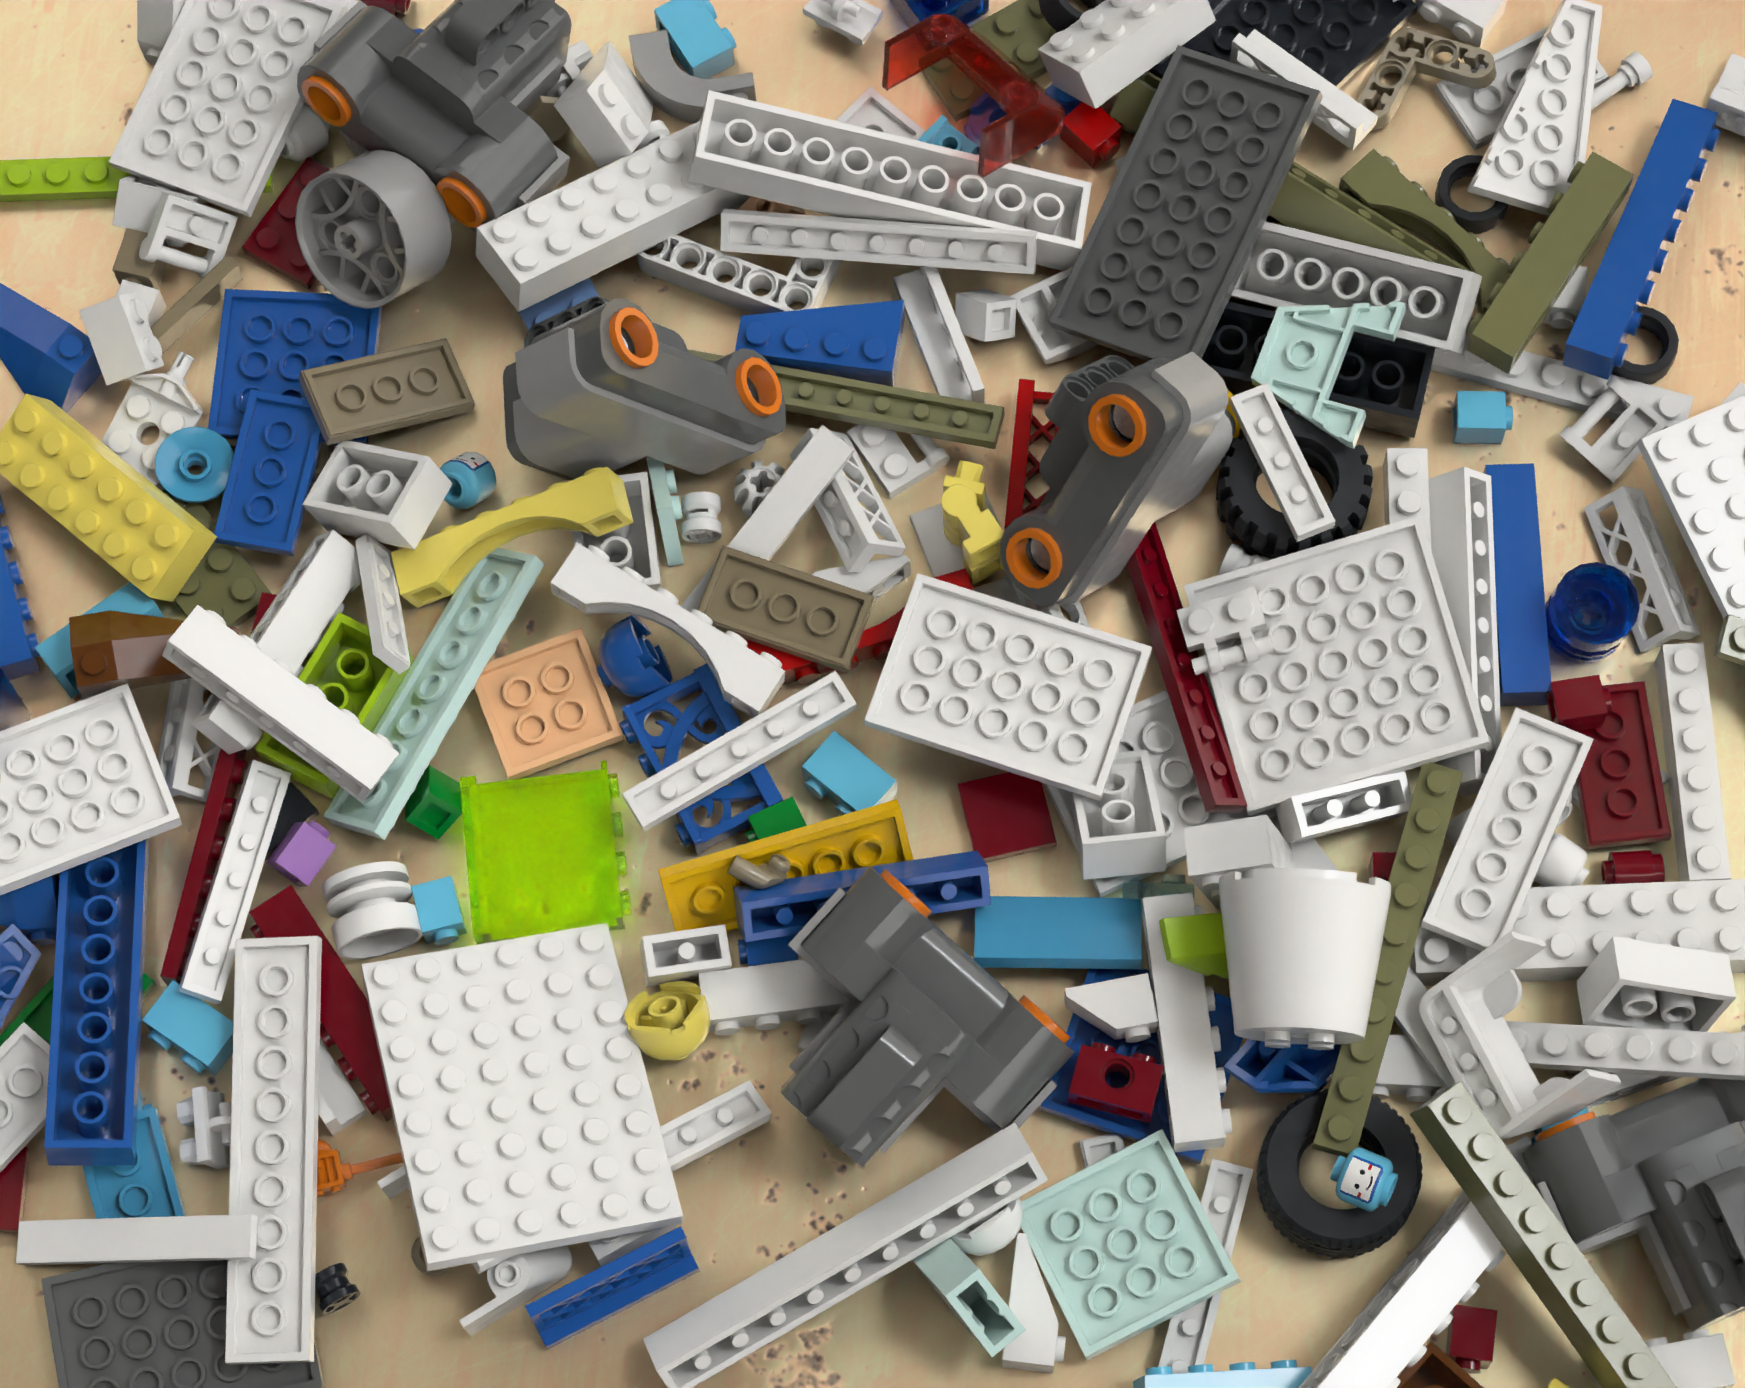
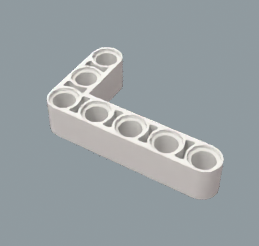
M676 234L637 254L638 265L644 273L751 314L794 311V309L789 308V305L794 302L806 304L804 308L799 310L820 308L842 260L796 257L788 276ZM652 248L662 250L661 253L653 256L645 254L646 251ZM690 261L698 264L692 269L681 267L682 264ZM810 269L821 271V274L814 277L807 276L804 273ZM723 275L734 277L733 280L726 283L717 281ZM761 288L770 291L765 296L752 294L755 290Z

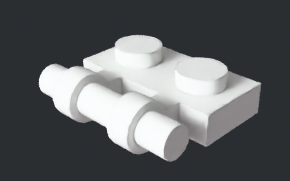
M1255 586L1176 610L1189 652L1205 648L1206 655L1191 659L1195 675L1212 671V674L1225 671L1224 666L1247 660L1248 663L1260 660V655L1275 651L1270 635L1254 640L1252 634L1268 628ZM1237 637L1241 638L1242 644L1219 651L1218 643Z

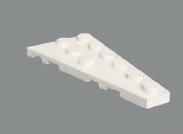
M1562 0L1466 192L1543 215H1551L1547 212V209L1558 191L1565 194L1571 185L1567 182V179L1578 161L1585 164L1603 6L1585 0Z

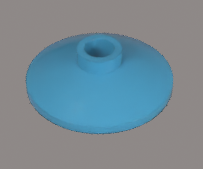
M203 427L183 428L169 435L158 448L155 457L156 476L163 489L172 497L188 503L207 502L220 496L225 491L234 452L226 439L213 430ZM193 465H199L203 468L202 473L199 475H192L188 470Z

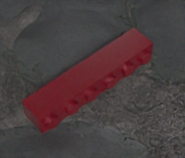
M290 885L249 912L256 923L249 929L255 938L318 936L322 939L320 1037L328 1048L336 1044L343 1057L337 1060L350 1082L358 1078L365 1088V1091L360 1093L359 1096L370 1113L374 1115L380 1111L386 1122L393 1118L367 998L292 885Z

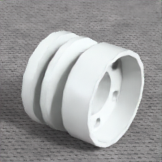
M393 861L366 863L338 872L325 880L322 890L326 901H328L326 905L327 912L331 917L337 918L331 929L339 957L345 959L380 957L405 949L419 941L423 934L415 905L407 903L413 893L410 884L407 883L409 875L405 864Z

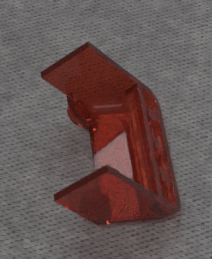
M932 15L885 42L882 87L886 91L947 57L1007 113L1006 116L981 130L977 174L982 178L1059 134L1064 127L1065 110L1054 97L984 35L951 15Z

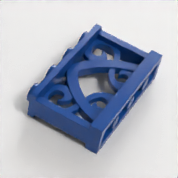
M707 663L694 669V673L630 705L627 704L621 707L624 720L619 722L628 743L636 742L642 755L638 756L637 759L647 778L679 761L682 746L688 734L700 743L709 744L742 725L732 705L723 699L718 682ZM699 689L702 693L683 713L672 705V703ZM654 712H666L677 720L674 727L667 721H655L656 724L663 728L662 734L655 737L647 733L644 728L646 718ZM709 720L717 724V728L712 734H704L694 726L698 722L700 727L703 728L704 723ZM666 748L663 766L653 749ZM764 763L731 782L732 785L721 787L675 814L680 823L674 827L685 848L692 845L696 854L699 855L705 852L706 849L749 828L748 816L783 801ZM760 799L761 803L732 817L730 802ZM713 801L722 802L723 815L717 825L706 828L694 821L693 812L696 808H705L708 811V819L714 811Z

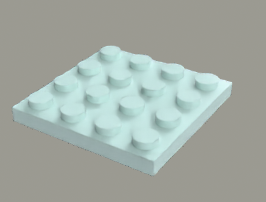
M1163 1129L1021 1201L1023 1206L1021 1228L1026 1233L1030 1247L1087 1360L1241 1282Z

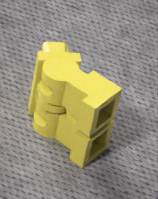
M961 460L955 477L946 475L943 483L941 502L944 534L951 544L961 547L964 557V568H966L971 584L974 585L1004 568L1000 557V542L1004 532L990 510L987 509L986 488L984 482L981 481L984 472L983 465Z

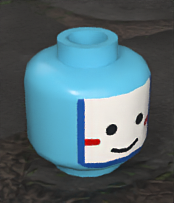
M464 452L447 461L440 468L453 483L444 500L450 506L457 509H468L489 498L495 490V471L491 463L481 454Z
M1358 1147L1352 1150L1347 1158L1341 1155L1338 1157L1330 1179L1337 1182L1336 1195L1340 1200L1371 1212L1378 1208L1379 1205L1387 1206L1394 1192L1398 1174L1393 1173L1391 1160Z

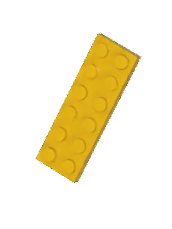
M895 799L658 869L675 932L724 924L727 932L738 928L733 887L748 885L727 874L736 855L757 866L768 863L774 854L783 855L790 861L791 868L786 873V879L914 859L901 807L898 800Z

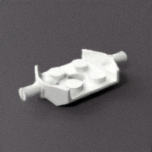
M181 351L178 352L179 354L170 371H167L166 374H138L128 378L132 381V384L101 441L160 490H163V487L160 485L155 471V457L158 448L172 433L183 428L196 427L203 414L199 404L185 387L187 382L183 380L194 358ZM149 426H157L160 431L158 440L151 445H144L141 441L144 429Z

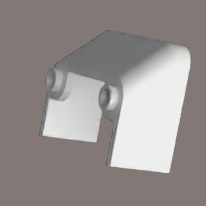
M1512 931L1430 988L1423 995L1419 1006L1420 1016L1455 1083L1461 1082L1501 1139L1511 1138L1567 1120L1622 1083L1618 1075L1584 1069L1571 1079L1554 1077L1542 1085L1539 1084L1503 1016L1512 1011L1519 1004L1522 997V985L1514 969L1543 950L1546 945L1542 939Z
M404 1166L377 1181L389 1199L394 1198L409 1188ZM568 1246L514 1255L487 1270V1281L496 1298L460 1319L459 1321L463 1328L472 1336L566 1278L573 1265V1257Z

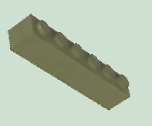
M1595 152L1591 153L1585 164L1580 161L1576 163L1567 179V182L1571 185L1565 194L1560 191L1557 192L1547 209V212L1551 215L1545 224L1538 221L1527 240L1531 244L1525 254L1519 251L1515 255L1507 270L1511 274L1505 284L1498 282L1487 299L1490 307L1484 315L1478 312L1470 323L1466 332L1471 336L1467 351L1507 374L1510 373L1627 195L1634 177L1633 173Z

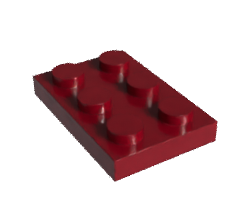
M310 157L306 158L242 246L245 254L308 290L317 278L306 263L297 240L295 226L296 206L300 194L307 184L316 177L331 170Z

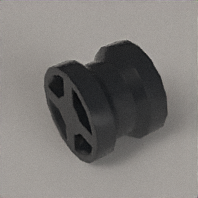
M344 1263L334 1264L315 1274V1294L320 1298L319 1307L324 1315L334 1313L348 1306L361 1294L357 1286L349 1282L347 1278L349 1271Z

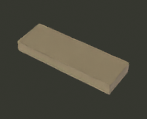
M228 255L223 258L150 327L153 336L157 338L161 345L162 354L224 297L225 289H233L243 279L239 264L231 256Z

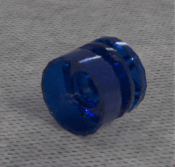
M1599 562L1580 564L1568 571L1545 604L1548 642L1554 651L1567 660L1583 664L1600 662L1612 655L1637 622L1640 604L1637 590L1629 577L1614 566ZM1584 613L1591 616L1589 625L1582 622Z

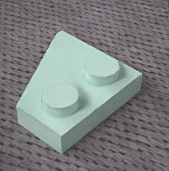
M648 457L646 460L668 566L683 564L675 521L683 519L679 495L670 496V494L678 493L673 469L665 471L664 462Z

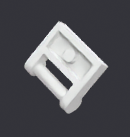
M162 192L149 233L141 243L139 256L142 260L149 262L158 260L196 272L200 278H203L224 258L238 217L173 194ZM167 235L208 248L206 256L201 258L163 246Z
M1615 375L1606 383L1608 388L1571 428L1566 426L1559 434L1612 483L1641 453L1636 443L1640 439L1662 430L1668 424L1663 417ZM1619 398L1623 399L1629 406L1591 447L1583 438Z
M858 424L847 431L853 446L890 499L938 471L950 461V457L944 448H938L931 437L910 434L926 457L924 460L916 463L893 430Z

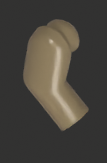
M780 854L772 855L768 863L758 866L736 855L727 874L756 889H764L783 883L787 878L786 873L791 868L790 861Z

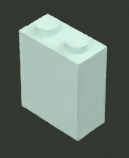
M951 1238L912 1259L956 1318L991 1357L995 1356L1026 1330L981 1270Z

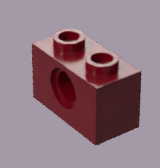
M1094 1042L1091 1043V1047L1081 1044L1069 1089L1068 1103L1150 1124L1164 1066L1156 1064L1157 1060L1145 1054L1133 1053L1132 1057L1115 1053L1116 1049L1107 1044ZM1112 1072H1120L1127 1077L1129 1082L1122 1088H1112L1106 1083L1105 1078Z

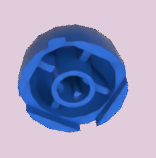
M630 615L614 624L605 632L600 640L598 651L601 664L597 666L599 677L608 688L614 685L619 692L632 698L646 697L670 685V682L673 680L670 666L659 645L656 647L652 645L647 638L652 633L637 616Z

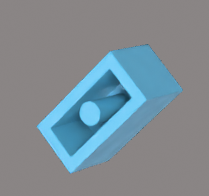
M671 0L654 9L657 30H667L670 49L687 74L697 78L709 79L735 65L733 49L736 48L735 40L726 27L721 29L715 21L717 15L709 0Z
M835 731L828 736L802 765L803 779L805 780L804 786L818 799L822 800L825 796L836 805L835 811L839 816L889 802L897 794V781Z
M172 980L142 1019L151 1031L147 1037L166 1051L173 1046L183 1053L180 1060L195 1072L201 1074L205 1069L216 1076L233 1054V1021L201 999L179 992L180 985Z

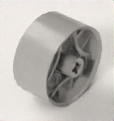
M385 150L365 152L316 177L303 189L296 206L295 226L297 240L306 263L313 275L326 290L337 299L351 306L365 309L383 306L436 277L445 266L450 254L452 234L450 218L444 200L436 189L435 184L420 167L410 159L395 152Z

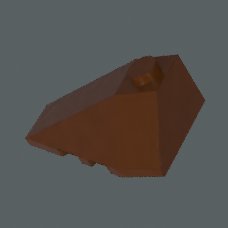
M112 610L69 617L70 647L77 688L82 697L95 696L128 683L130 689L192 678L162 656L168 640L185 620ZM229 627L231 630L240 635L239 629L237 627Z

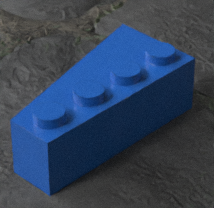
M904 300L743 315L740 319L735 351L742 348L754 350L762 355L771 365L894 387L905 320Z

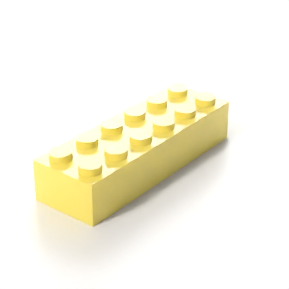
M26 393L0 432L1 475L148 597L170 602L174 601L217 538L215 534L51 400Z

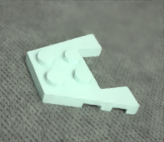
M1389 302L1388 306H1370L1369 303H1354L1353 307L1330 308V305L1278 307L1251 376L1252 383L1255 386L1268 383L1276 400L1347 447L1354 449L1366 419L1365 410L1329 401L1330 394L1353 333L1359 332L1394 342L1406 312L1405 303Z

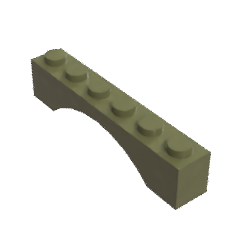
M1373 148L1341 177L1339 189L1399 227L1427 239L1449 258L1466 267L1471 272L1481 275L1482 280L1475 304L1477 313L1479 312L1484 315L1490 307L1487 299L1498 282L1505 284L1511 275L1507 272L1509 264L1502 258H1495L1485 249L1484 243L1476 234L1466 232L1456 223V219L1449 210L1444 207H1438L1428 198L1427 192L1419 183L1415 181L1410 182L1400 173L1397 164L1391 158L1381 156Z

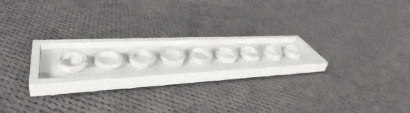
M318 936L235 939L229 1215L258 1216L256 1259L228 1260L225 1363L230 1365L314 1362L322 939Z

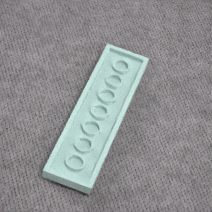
M497 548L483 558L463 579L372 732L373 734L383 735L392 743L393 749L399 752L397 758L363 803L340 787L323 815L331 824L385 840L390 830L394 827L410 795L415 791L417 783L428 764L434 758L446 733L455 722L464 702L476 686L477 680L489 659L495 653L507 628L516 617L517 611L525 597L534 586L539 573L545 565L537 556Z

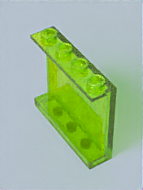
M607 760L600 761L601 769L488 783H478L476 776L459 778L472 931L477 945L608 923L609 931L625 929L624 916L631 915L629 890H621L620 876H627L628 872L625 851L618 852L616 837L624 836L621 812L614 813L613 798H619L620 791L617 773L610 774Z

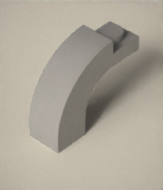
M667 30L629 36L636 78L653 100L654 105L666 114L689 123L700 121L709 90L756 101L752 72L712 79L697 78L685 73L674 62L670 52Z

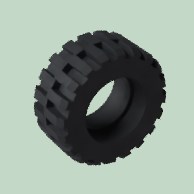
M1284 408L1281 411L1308 466L1318 471L1326 479L1332 490V497L1327 505L1335 519L1334 527L1296 542L1283 513L1269 506L1257 491L1256 481L1263 472L1241 428L1239 429L1238 438L1232 439L1225 457L1221 460L1216 488V500L1219 501L1217 511L1220 521L1227 522L1225 531L1232 541L1240 538L1242 540L1241 547L1245 548L1246 554L1253 555L1256 552L1270 560L1357 534L1358 530H1362L1366 520L1373 490L1371 488L1373 480L1372 466L1366 464L1368 454L1363 445L1359 444L1354 449L1347 447L1304 417L1294 414V411L1290 408Z

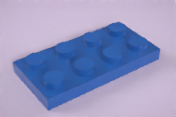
M250 389L214 534L217 536L215 539L216 543L294 557L306 509L302 504L310 492L323 440L322 433L307 399Z

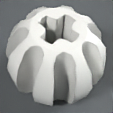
M762 460L751 462V470L742 468L736 476L735 482L737 486L733 489L734 499L737 505H743L742 512L751 517L783 476L784 469L775 462H772L769 466H763Z

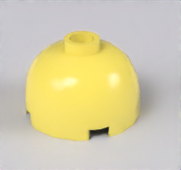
M686 981L665 982L659 984L660 992L648 996L647 990L639 993L628 1003L624 1016L630 1036L646 1055L660 1060H682L693 1053L705 1041L711 1024L709 1008L705 995L701 996V989L695 983Z

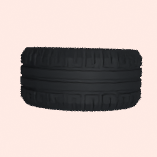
M1324 1089L1322 1092L1320 1090L1315 1091L1313 1094H1306L1304 1098H1298L1293 1104L1288 1105L1286 1110H1282L1273 1121L1272 1126H1270L1260 1150L1256 1171L1258 1193H1260L1259 1199L1263 1204L1264 1212H1267V1217L1273 1222L1276 1230L1279 1229L1281 1231L1280 1234L1287 1237L1288 1241L1292 1244H1297V1247L1304 1248L1310 1253H1317L1316 1255L1319 1256L1327 1255L1330 1258H1333V1256H1337V1258H1343L1344 1256L1354 1257L1356 1254L1360 1256L1365 1252L1374 1251L1376 1247L1379 1248L1385 1242L1391 1240L1392 1236L1398 1233L1411 1214L1419 1195L1423 1175L1421 1173L1423 1167L1421 1153H1419L1420 1148L1415 1141L1414 1133H1411V1128L1405 1123L1402 1116L1399 1117L1398 1112L1394 1108L1391 1109L1390 1105L1386 1102L1383 1103L1381 1099L1372 1097L1359 1145L1368 1151L1391 1160L1393 1173L1398 1174L1394 1192L1387 1206L1379 1205L1378 1208L1370 1212L1359 1207L1353 1209H1334L1317 1202L1307 1193L1299 1178L1300 1159L1305 1150L1314 1142L1329 1089Z

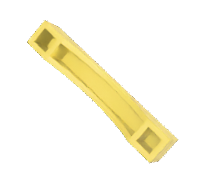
M608 467L592 468L579 478L569 482L552 484L544 492L531 497L517 498L509 506L496 511L482 512L474 520L464 524L447 526L441 529L439 534L421 539L415 550L403 547L391 552L400 596L419 608L452 595L467 574L483 558L498 547L524 535L538 531L563 529L580 531L599 537L634 523L624 482Z

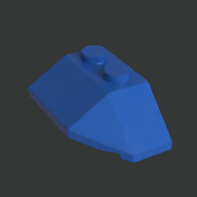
M1248 1039L1225 1064L1224 1070L1257 1093L1321 1091L1332 1079L1341 1044L1334 1045L1333 1050L1309 1049L1308 1045L1291 1044L1290 1048L1265 1047V1041Z

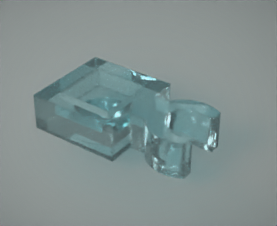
M1161 874V881L1123 882L1122 897L1123 899H1142L1145 897L1193 892L1194 899L1195 884L1193 882H1185V874Z

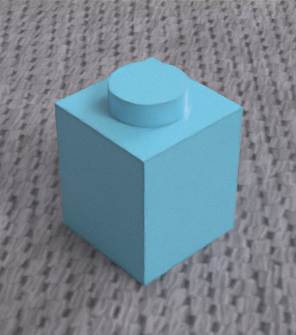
M1457 391L1453 404L1454 443L1502 444L1505 431L1512 430L1513 408L1512 406H1506L1505 392Z
M452 876L411 886L422 934L427 944L434 942L435 945H446L457 941L459 935L467 934L457 889Z

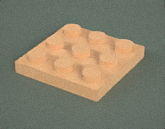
M582 627L489 661L474 687L509 782L624 740L605 686L597 672V666Z

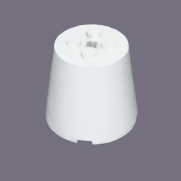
M1260 868L1253 870V878L1241 879V873L1235 871L1219 877V896L1235 1035L1251 1040L1265 1041V1047L1290 1048L1291 1044L1308 1045L1309 1049L1333 1050L1336 1044H1350L1363 1041L1366 1035L1391 898V884L1377 877L1369 878V884L1357 882V873L1313 868Z

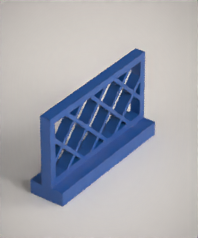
M680 1226L526 1305L525 1308L548 1350L700 1272L691 1253L687 1237Z

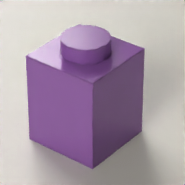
M312 820L308 824L306 822H296L266 863L298 887L309 886L337 846L328 840L331 834L318 823Z

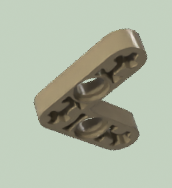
M1413 28L1400 29L1392 35L1357 102L1367 109L1374 110L1380 101L1382 111L1375 110L1373 112L1378 116L1377 124L1372 130L1382 129L1393 119L1417 72L1469 88L1481 89L1492 84L1496 78L1497 72L1494 57L1490 52L1478 47ZM1409 44H1414V48H1408L1406 52H1401V48H1407ZM1440 52H1449L1453 55L1452 60L1447 64L1438 65L1432 61L1433 57ZM1480 65L1485 66V69H1479L1476 73L1471 71V68L1477 69ZM1396 72L1402 76L1400 81L1394 85H1385L1381 82L1382 77L1387 73Z

